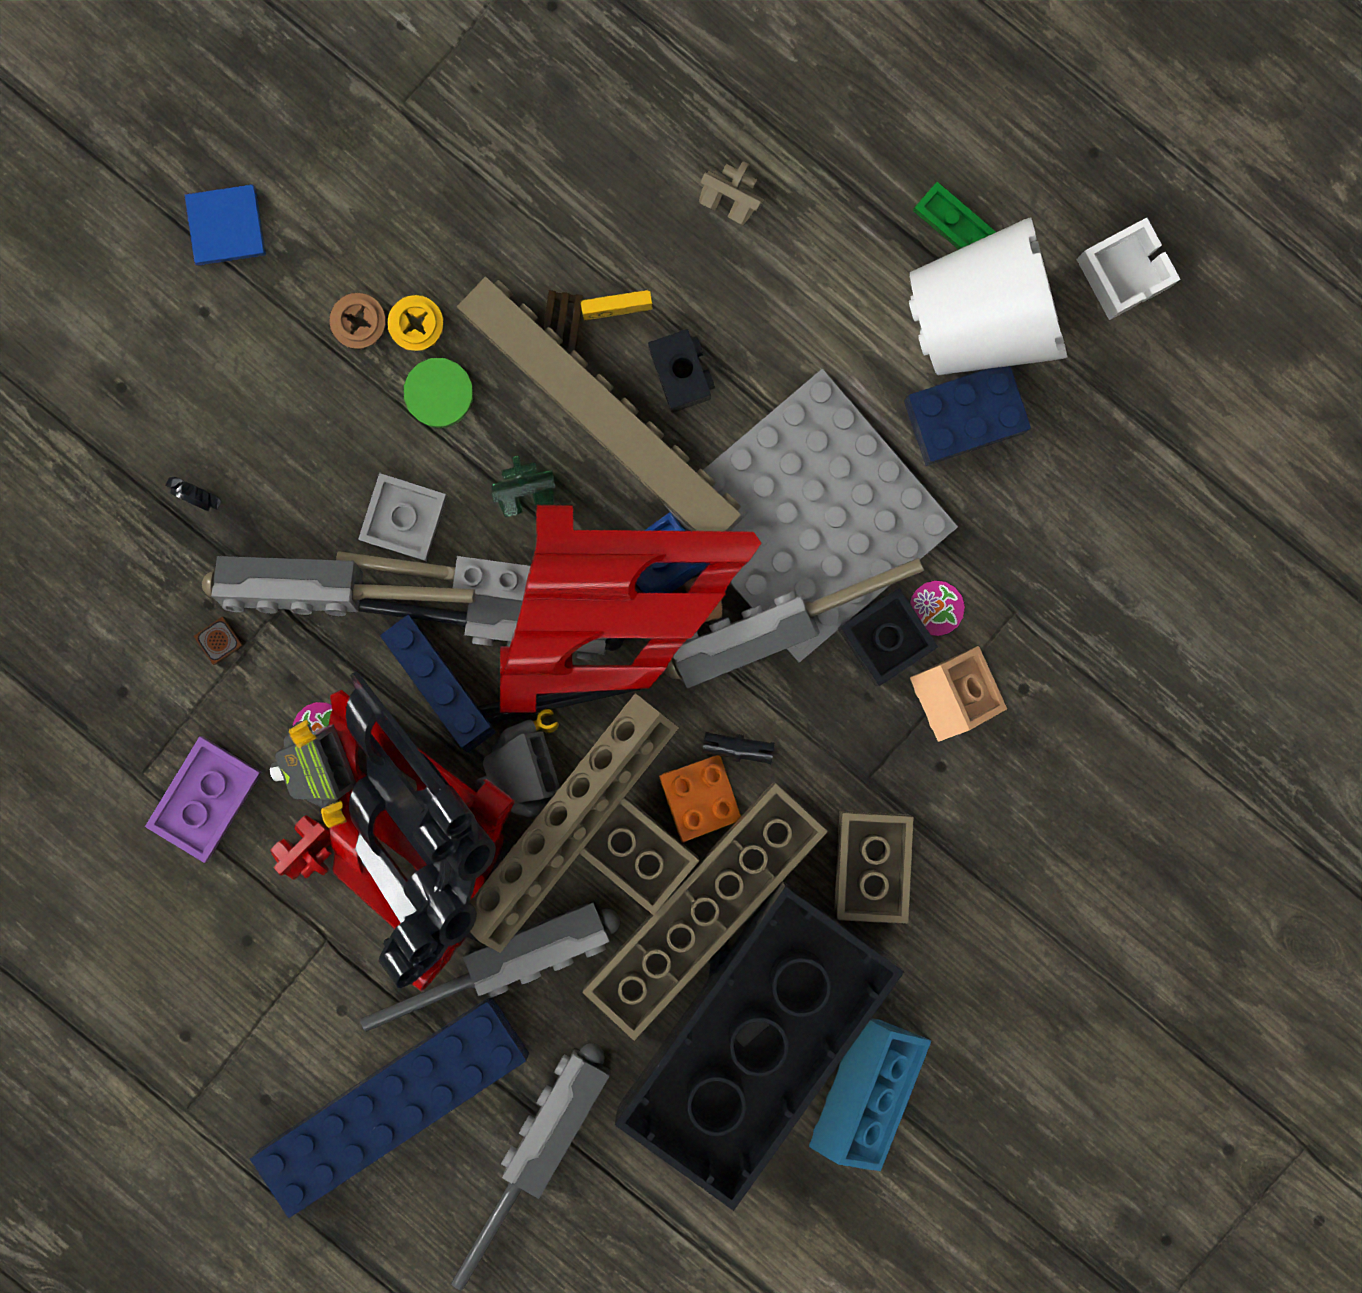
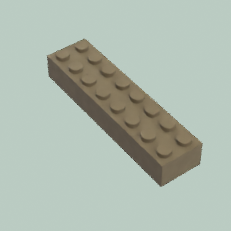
M773 782L690 871L655 915L650 914L584 985L582 993L635 1041L828 831L781 787Z

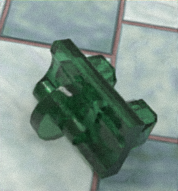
M520 456L512 457L514 467L501 470L503 480L507 481L492 484L491 493L494 503H499L505 517L522 513L519 497L528 494L533 495L536 509L537 505H554L553 488L556 487L553 471L549 470L532 474L538 472L536 463L522 465Z

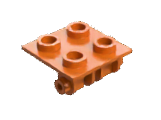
M715 755L688 766L668 771L659 776L681 842L733 824L741 817L721 756Z

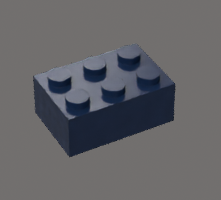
M1010 366L985 369L910 394L904 400L925 466L1025 434L1031 429Z

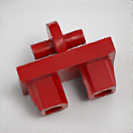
M305 815L295 824L294 829L302 837L295 846L289 840L282 839L270 849L277 862L273 868L279 875L283 876L285 874L293 880L300 874L308 878L314 871L323 876L329 871L324 861L332 854L327 848L331 844L330 828Z

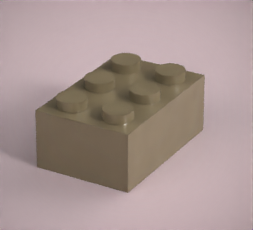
M626 796L579 853L652 915H655L699 862V857Z
M839 811L834 916L837 920L908 924L913 816L897 813Z

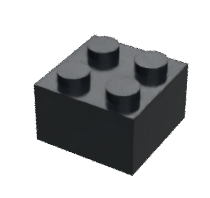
M900 588L894 590L838 627L842 637L875 686H880L938 648Z

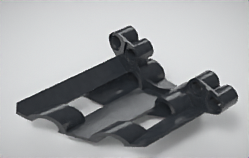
M358 671L350 675L355 690L350 695L347 703L346 722L351 735L367 755V776L359 779L353 787L349 800V813L355 828L359 832L355 850L401 923L395 928L390 938L385 939L383 943L385 947L378 961L396 987L403 988L415 982L443 956L448 946L459 943L472 930L477 913L470 899L476 878L483 874L492 863L496 847L494 841L476 820L474 814L458 793L448 784L434 764L418 750ZM376 721L427 786L424 790L415 791L371 734L372 727ZM383 810L388 812L427 864V866L416 871L408 880L373 834L376 817Z

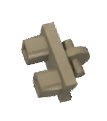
M745 161L741 163L738 169L728 164L725 165L722 174L732 178V182L711 171L705 172L700 182L704 186L699 203L710 209L717 210L723 195L735 200L728 217L741 225L746 224L754 211L761 208L765 199L740 186L742 183L753 189L757 182V179L746 174L750 164Z

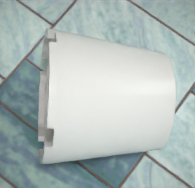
M1032 218L1024 219L910 272L913 296H910L911 300H909L911 313L914 321H920L922 329L918 336L924 356L930 355L937 375L1052 361L1068 357L1058 324L1059 320L1039 243L1036 241Z

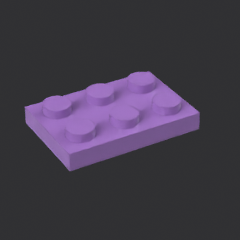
M200 736L145 827L206 863L214 853L262 772L207 738Z

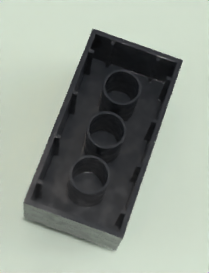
M783 880L766 898L617 1106L615 1126L734 1211L901 978L904 971L893 958ZM766 1022L769 1024L745 1047L736 1039L738 1032L750 1023Z

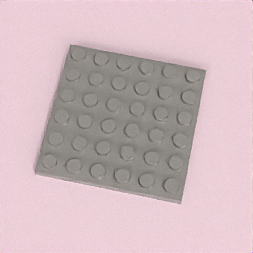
M823 369L817 372L703 470L715 481V484L712 486L713 489L721 496L728 493L741 506L738 512L741 514L742 520L731 531L754 532L761 541V545L751 560L742 567L730 582L751 608L761 605L763 610L776 605L774 602L775 598L792 591L795 597L804 594L807 601L813 602L914 559H921L958 528ZM664 504V506L668 509L669 512H671V513L673 514V516H674V517L676 518V520L680 523V525L685 529V531H692L679 517H677V516ZM889 586L814 616L820 631L819 635L789 647L787 650L800 663L834 634L838 627L849 621Z

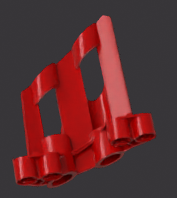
M537 505L536 548L524 590L517 625L510 646H500V713H536V694L650 688L667 668L670 660L688 638L694 636L725 596V591L730 582L742 567L751 560L761 545L759 538L754 532L573 530V505ZM653 563H709L696 578L687 593H638L635 590L637 579ZM598 638H651L638 653L631 665H573L572 653Z
M339 690L330 695L332 712L329 725L334 724L355 780L358 782L359 779L367 775L359 769V744L347 727L346 707L350 696L343 690ZM376 721L372 727L371 734L394 764L415 780L417 791L424 790L427 786ZM418 749L434 764L448 784L454 788L472 811L476 820L494 841L496 847L495 856L487 870L476 878L471 896L472 899L485 883L487 876L499 857L504 841V835L501 831L515 800L488 779L483 780L485 784L476 793ZM351 789L339 798V801L343 803L342 814L347 822L330 828L331 844L335 852L333 873L395 929L401 924L367 868L362 865L360 857L355 850L359 832L355 828L349 813V800L353 790ZM386 810L380 812L374 822L373 834L407 860L417 871L427 866ZM465 938L453 946H448L443 956L413 982L412 985L420 991L426 989L451 960L456 948L463 943Z

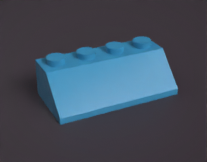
M871 1018L839 1064V1070L832 1088L827 1094L825 1106L814 1128L809 1147L838 1165L881 1171L931 1040L887 1022Z

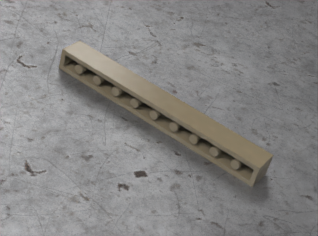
M485 276L460 302L457 308L462 316L692 531H731L742 520V516L738 512L741 506L728 493L721 496L713 489L712 486L715 484V481L702 469L695 472L687 464L690 458L678 446L674 445L670 449L661 440L664 434L652 422L649 421L645 425L636 417L639 411L626 398L619 401L610 393L613 390V386L604 377L598 374L594 378L585 369L588 363L577 352L573 350L568 354L560 346L563 340L550 327L543 330L535 323L538 317L524 303L518 307L509 298L513 294L502 282L497 280L493 284Z

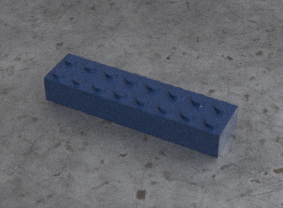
M488 997L258 1149L250 1160L287 1217L290 1218L526 1062L529 1052L494 998Z

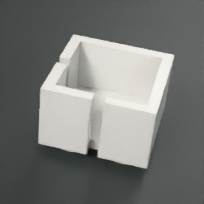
M1147 218L1090 247L1076 259L1109 320L1171 288L1181 280L1166 252L1158 255L1152 262L1149 260L1148 256L1152 255L1162 244Z

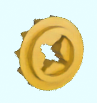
M419 295L407 296L399 300L392 307L388 316V330L392 339L407 351H423L436 344V341L443 333L444 318L439 307L429 298ZM407 313L416 319L421 316L425 318L422 322L426 332L424 335L416 329L411 332L408 331L411 324L406 316Z

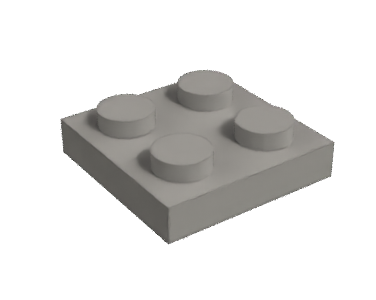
M379 473L358 540L427 562L448 495Z

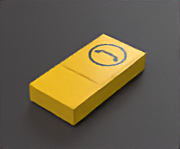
M645 290L582 300L584 320L652 310L651 293Z

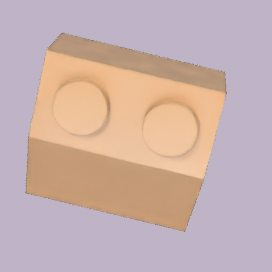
M979 646L910 677L915 694L922 704L929 725L934 731L938 742L969 731L1007 710Z

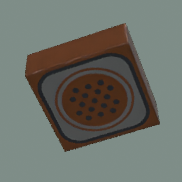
M223 616L194 635V638L213 665L218 664L244 646L228 620Z

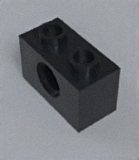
M688 329L648 342V349L671 413L711 400L710 390L715 389L709 369L702 371L698 357L703 356V351L697 336L691 338ZM686 362L692 367L693 372L687 378H678L673 373L674 366L677 363Z

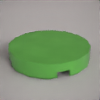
M430 358L418 363L408 374L404 384V401L409 412L419 422L432 428H447L459 423L465 417L469 408H471L473 403V385L467 372L458 363L446 358Z

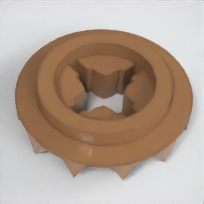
M352 293L342 297L334 305L330 314L331 331L335 338L346 347L362 350L370 345H375L380 336L384 334L386 317L382 306L373 297L363 293ZM363 311V319L371 327L360 326L354 332V325L345 316L358 317Z

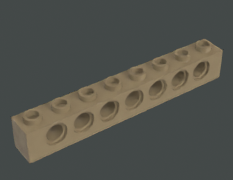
M636 693L470 900L477 913L476 921L470 932L479 942L499 953L503 951L679 729V727Z

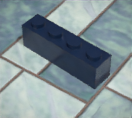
M407 615L380 635L463 750L469 753L496 733L490 722L413 618Z

